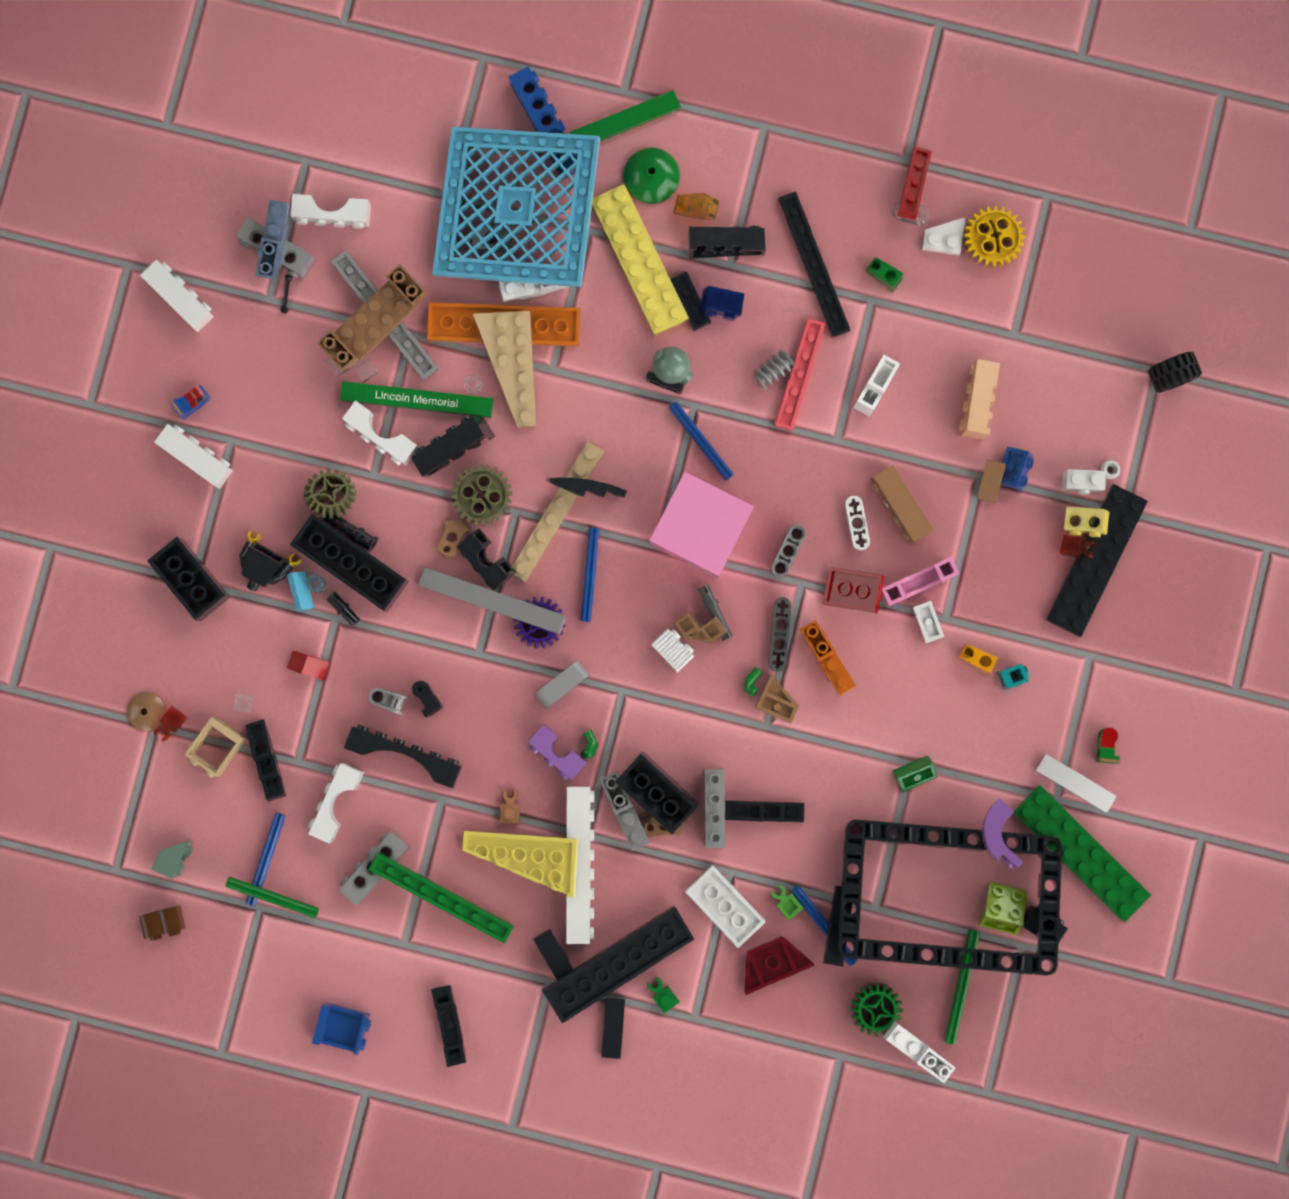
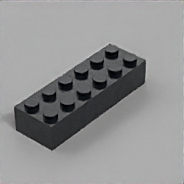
M311 514L290 543L293 548L385 612L389 611L409 582L314 514Z

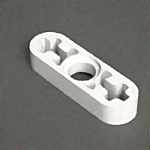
M850 496L845 501V511L851 542L855 550L863 551L870 545L863 502L858 496ZM852 500H854L855 503L859 504L856 507V513L860 511L861 515L856 514L852 517L850 516V513H854L853 507H849V504L852 502ZM855 518H859L863 522L862 527L859 529L852 526V520ZM864 530L865 533H861V539L866 540V543L863 544V547H860V544H856V541L859 540L858 534L854 535L853 532Z

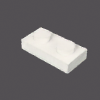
M931 601L912 607L925 644L944 637Z

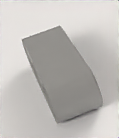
M794 525L787 532L771 565L773 576L782 578L788 573L806 535L805 529L802 526ZM793 530H799L801 532V538L794 539L791 535V532ZM791 547L793 555H784L783 548ZM782 564L785 567L784 573H777L775 565Z
M577 660L534 695L547 710L584 681L590 674Z

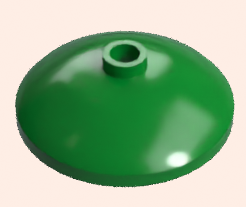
M641 149L634 153L625 165L624 183L626 189L632 197L646 204L661 203L670 198L679 185L680 171L678 164L673 156L662 149ZM650 169L655 170V173L649 174L648 171Z

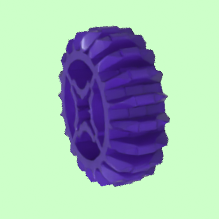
M533 597V605L547 608L559 614L563 612L562 609L555 611L558 606L557 603L553 604L552 607L550 606L551 599L544 603V597L540 598V602H537V598ZM513 619V621L519 622V625L513 626L514 629L520 628L521 630L516 635L520 636L523 634L521 642L528 639L527 646H531L532 642H535L534 648H538L539 643H541L542 648H546V641L552 646L553 643L550 639L559 640L555 636L556 633L537 628L534 625H531L526 632L524 622ZM537 630H543L548 634L544 638L531 637Z

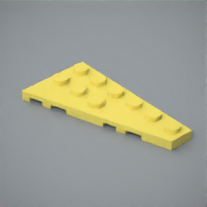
M464 831L463 851L511 870V872L534 882L548 886L550 889L564 893L571 898H575L578 839Z

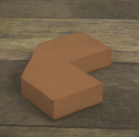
M691 611L674 622L685 639L711 644L727 633L717 617L700 626Z

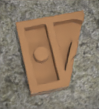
M770 674L756 709L791 724L799 706L776 678Z

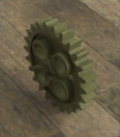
M479 464L477 470L472 465L471 472L464 469L465 476L458 474L461 480H454L457 488H451L453 492H456L455 495L450 496L451 499L456 500L452 503V506H458L455 512H462L461 519L468 517L467 523L474 520L475 526L478 525L479 521L483 527H485L486 521L493 525L492 519L494 518L499 522V515L506 516L503 510H510L506 504L513 502L508 498V496L513 495V492L507 491L512 486L511 484L505 485L508 478L501 479L503 472L501 471L496 474L497 468L494 467L490 471L489 465H486L485 469H483L481 464ZM488 478L490 483L488 486L482 487L480 486V480ZM473 481L476 482L482 493L486 492L484 496L491 505V510L488 509L482 498H478L479 494L472 485ZM467 488H472L474 491L471 497L464 496V491ZM494 493L500 495V500L496 503L490 501V497ZM477 504L484 505V510L481 513H475L474 511Z

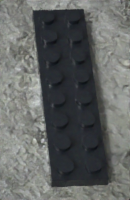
M1115 484L1111 485L1100 508L1109 511L1107 535L1101 534V537H1090L1087 534L1045 621L1079 638L1082 637L1148 502L1147 500ZM1100 519L1094 520L1092 524L1093 528L1099 526Z
M672 906L541 990L563 1024L695 939L676 907Z

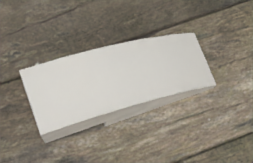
M883 355L853 408L870 417L900 363Z

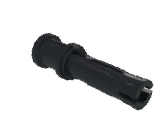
M336 514L333 515L332 519L329 518V515H326L323 519L352 537L354 543H359L366 547L368 552L374 549L379 540L377 536L373 537L365 532L364 528H357L342 517L338 518ZM336 520L339 521L340 523L344 524V525L347 526L348 528H345L344 526H342L341 524H339L338 522H336Z

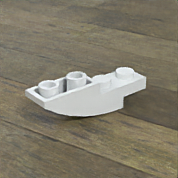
M515 282L498 283L503 302L516 299L525 300L567 287Z
M896 1022L893 1023L884 1035L888 1042L943 1083L946 1082L956 1068Z

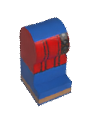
M198 385L179 399L171 401L170 404L177 414L185 420L210 400V396L202 385Z

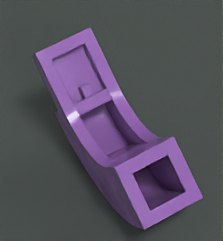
M999 798L990 807L983 820V843L994 861L1002 857V862L1007 867L1017 869L1023 861L1005 845L1002 839L1003 825L1014 811Z

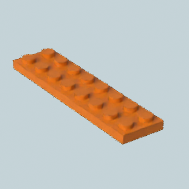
M429 302L427 341L484 343L473 314L530 311L532 345L579 347L581 308Z

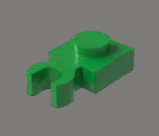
M657 976L658 986L653 987L649 982L648 988L652 992H656L653 999L665 1014L680 1003V1001L669 986L662 987V980Z

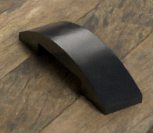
M451 985L431 989L440 1024L447 1067L467 1063L459 1015Z

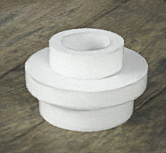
M1108 460L1102 464L1101 471H1106V479H1114L1120 474V466L1117 462ZM1108 467L1113 469L1112 473L1107 472Z

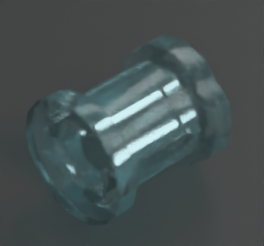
M313 574L307 578L306 585L309 590L320 593L326 588V580L319 575ZM313 581H318L320 585L315 587L312 583Z

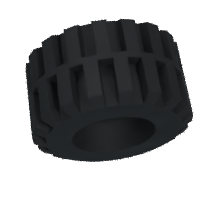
M1185 352L1153 365L1147 371L1154 389L1158 393L1186 384L1202 374L1194 352Z

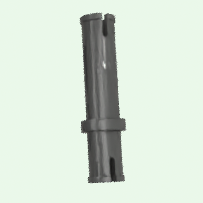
M709 584L699 588L698 591L705 603V609H708L712 619L717 617L727 633L721 636V640L724 641L732 637L733 634L717 604L719 602L717 599L715 600Z

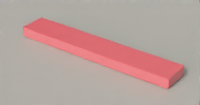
M811 318L806 320L794 360L795 367L792 366L775 421V427L793 431L826 324L824 322Z

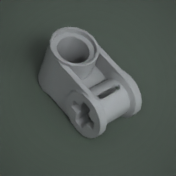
M375 688L370 691L368 698L373 705L402 715L401 709L404 700L408 697L393 691ZM377 691L383 694V699L380 702H376L373 698L374 693Z

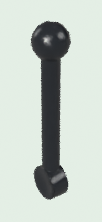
M289 274L285 275L283 306L280 308V311L284 314L288 312L287 300L289 284L292 280V276Z

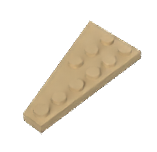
M530 311L473 314L517 427L537 426Z

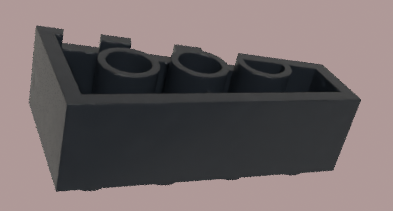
M756 225L750 227L689 226V259L765 255V228H760V226Z
M468 415L461 420V424L458 426L454 425L448 428L443 436H437L430 440L431 444L427 447L422 446L415 450V455L411 459L421 476H431L449 465L450 459L453 461L465 455V450L476 449L481 446L480 441L489 438L491 440L494 438L495 435L485 418Z

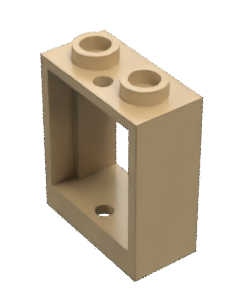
M211 717L187 750L185 756L189 758L188 761L194 766L200 765L204 768L203 772L212 778L214 776L220 777L247 738L219 718ZM214 728L235 742V745L218 768L196 754Z

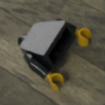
M250 531L248 533L249 541L245 542L239 557L242 567L241 573L244 577L250 579L247 588L251 591H257L259 586L274 585L285 579L287 574L293 570V566H298L301 563V558L298 562H293L292 558L296 554H291L289 557L290 562L287 563L288 559L258 543L261 540L259 533L255 539H252L254 532Z

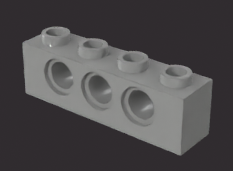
M247 217L236 234V237L240 240L239 244L247 249L250 247L255 249V253L259 256L261 242L257 244L255 239L259 236L264 237L265 227ZM286 240L279 268H286L288 270L287 273L296 279L298 276L304 279L316 260L312 255ZM295 256V260L292 263H287L288 257Z
M704 769L705 847L725 848L724 769Z
M395 831L386 832L379 839L380 845L377 848L373 846L366 854L368 858L364 862L360 861L353 868L355 873L351 877L347 875L340 883L342 887L339 891L355 906L360 904L383 878L368 870L369 864L373 861L377 852L382 853V849L388 847L391 850L389 858L398 861L410 848V845ZM358 876L365 879L364 886L357 885L356 878Z

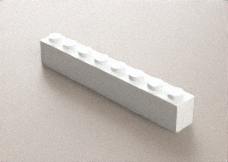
M591 786L567 787V838L578 839L575 898L567 896L566 944H590V939H594V927H591V919H594V907H591V900H594V888H591V880H594V868H591V861H594V849H591V841H594V829H591V822H594V810H591V802H594V791H591Z

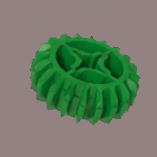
M878 983L874 984V989H872L870 984H867V991L863 987L860 988L863 993L862 995L857 992L854 994L858 1001L855 999L851 1000V1003L856 1005V1007H850V1011L856 1012L851 1015V1018L858 1019L854 1024L855 1026L861 1025V1032L867 1029V1035L870 1036L874 1030L875 1037H878L879 1031H881L884 1036L886 1034L885 1029L888 1028L889 1030L890 1026L896 1022V1019L902 1020V1017L897 1014L903 1012L902 1008L897 1007L902 1004V1001L896 1000L899 997L897 993L891 995L893 993L891 987L886 991L887 986L885 984L881 986V989H879ZM878 994V997L876 996L873 1002H864L868 997ZM884 996L889 998L892 1012L883 1007ZM880 1005L879 1008L882 1011H877L876 1014H874L875 1012L871 1010V1008H877V1006ZM861 1008L870 1012L869 1023L863 1020ZM881 1017H887V1018H888V1020L885 1021L884 1023L879 1024V1025H875V1023H877V1021L879 1020V1018H881Z

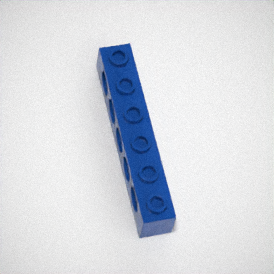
M528 66L508 76L509 82L535 131L565 134L564 130L566 129L561 119L557 120L555 116L557 114L555 107L552 103H548L546 100L548 95L544 87L540 88L537 83L539 78L536 72H531ZM528 87L534 88V91L531 93L525 92V89ZM540 103L543 105V107L541 109H535L534 105ZM544 120L552 121L548 126L542 124ZM554 154L558 159L561 158L559 154ZM551 156L550 159H551L552 163L554 164L556 161H555L554 158ZM569 157L562 165L568 169L574 164V161ZM560 166L556 168L559 175L564 172ZM576 169L570 173L571 176L575 174Z

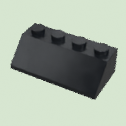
M644 751L615 781L671 835L700 804Z

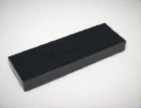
M688 272L670 279L687 313L693 331L711 324Z
M606 998L601 1058L621 1059L625 999Z

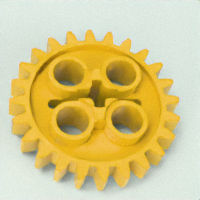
M997 205L994 206L992 211L987 206L985 212L980 209L978 211L979 215L974 213L972 216L973 220L969 219L967 222L969 226H966L964 229L968 233L963 236V238L968 239L964 246H970L967 253H974L971 259L978 257V264L983 260L985 261L984 267L991 263L992 268L996 266V263L1002 267L1004 262L1009 265L1011 259L1015 260L1017 258L1016 254L1020 255L1022 252L1020 248L1025 245L1022 240L1026 238L1025 235L1021 234L1025 231V228H1019L1022 221L1016 222L1018 215L1010 216L1012 210L1005 213V207L998 211ZM997 223H1004L1006 229H1000ZM979 227H985L987 233H981ZM1002 241H1008L1010 247H1004ZM983 245L991 246L992 251L984 250Z

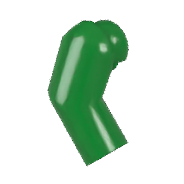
M754 667L745 677L744 691L752 697L758 692L757 687H754V682L762 674V671L757 667Z
M592 730L583 733L587 741L585 749L581 752L584 759L594 757L598 748V742Z

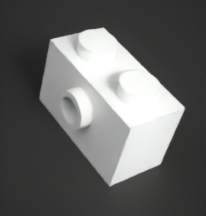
M1067 469L1062 472V491L1089 495L1090 492L1100 493L1105 490L1106 471Z

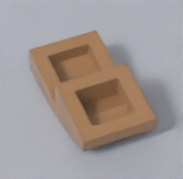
M987 459L977 499L996 503L1006 468L1005 463Z

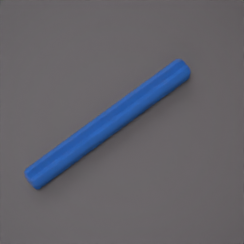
M672 403L669 409L724 480L730 479L733 476V472L679 403Z
M593 527L589 528L581 610L582 622H590L592 616L599 529Z
M275 813L252 885L261 888L263 886L285 820V815L282 813ZM248 895L246 904L256 906L258 898Z
M799 885L795 886L791 893L827 937L829 922ZM846 945L845 953L849 954L852 951ZM844 958L849 966L854 965L858 961L857 959Z

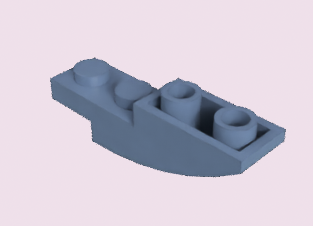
M269 200L256 276L276 279L289 223H287L290 203Z

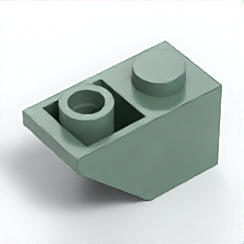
M184 841L159 851L151 870L172 879L177 878L178 875L181 876L185 869L183 863L192 853L193 847L191 845L193 841Z

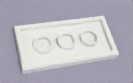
M713 864L685 890V893L737 948L745 943L766 922Z

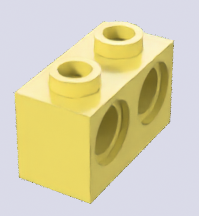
M1066 507L1064 530L1070 532L1072 536H1081L1082 533H1087L1090 537H1101V534L1107 535L1109 511L1098 508ZM1076 518H1080V524L1074 527L1073 521ZM1095 519H1100L1099 526L1093 528L1092 522Z

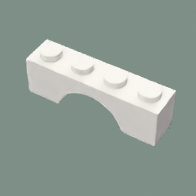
M292 194L291 218L297 224L306 225L307 222L314 223L317 226L333 224V226L339 228L349 225L355 229L369 227L371 204L368 199L349 198L341 209L329 212L317 207L312 195Z
M356 400L342 418L346 422L344 425L352 432L357 430L361 433L359 437L367 443L370 441L375 443V449L382 454H385V452L392 456L390 459L397 465L402 463L406 466L415 454V450L419 448L402 434L389 439L376 435L372 426L373 413Z
M340 763V765L335 766L332 776H334L332 783L327 784L324 790L326 796L323 801L319 802L316 808L318 814L315 819L312 818L308 829H310L309 835L329 844L333 843L341 826L333 813L335 799L346 790H356L364 771L346 763Z

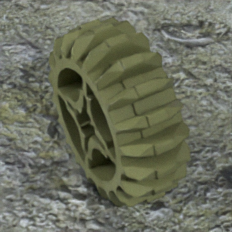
M329 468L327 473L320 470V475L314 473L313 479L308 478V484L304 487L306 490L304 492L305 503L309 505L310 511L314 510L316 516L321 513L323 519L326 515H329V518L332 519L333 515L336 514L339 518L340 512L346 514V508L351 509L352 503H355V484L350 483V477L345 478L344 472L338 474L337 469L334 473ZM323 485L324 487L315 494V491ZM327 489L329 490V493H330V492L332 493L333 499H332L331 495H328ZM342 494H345L344 498L337 503L336 500L342 497Z

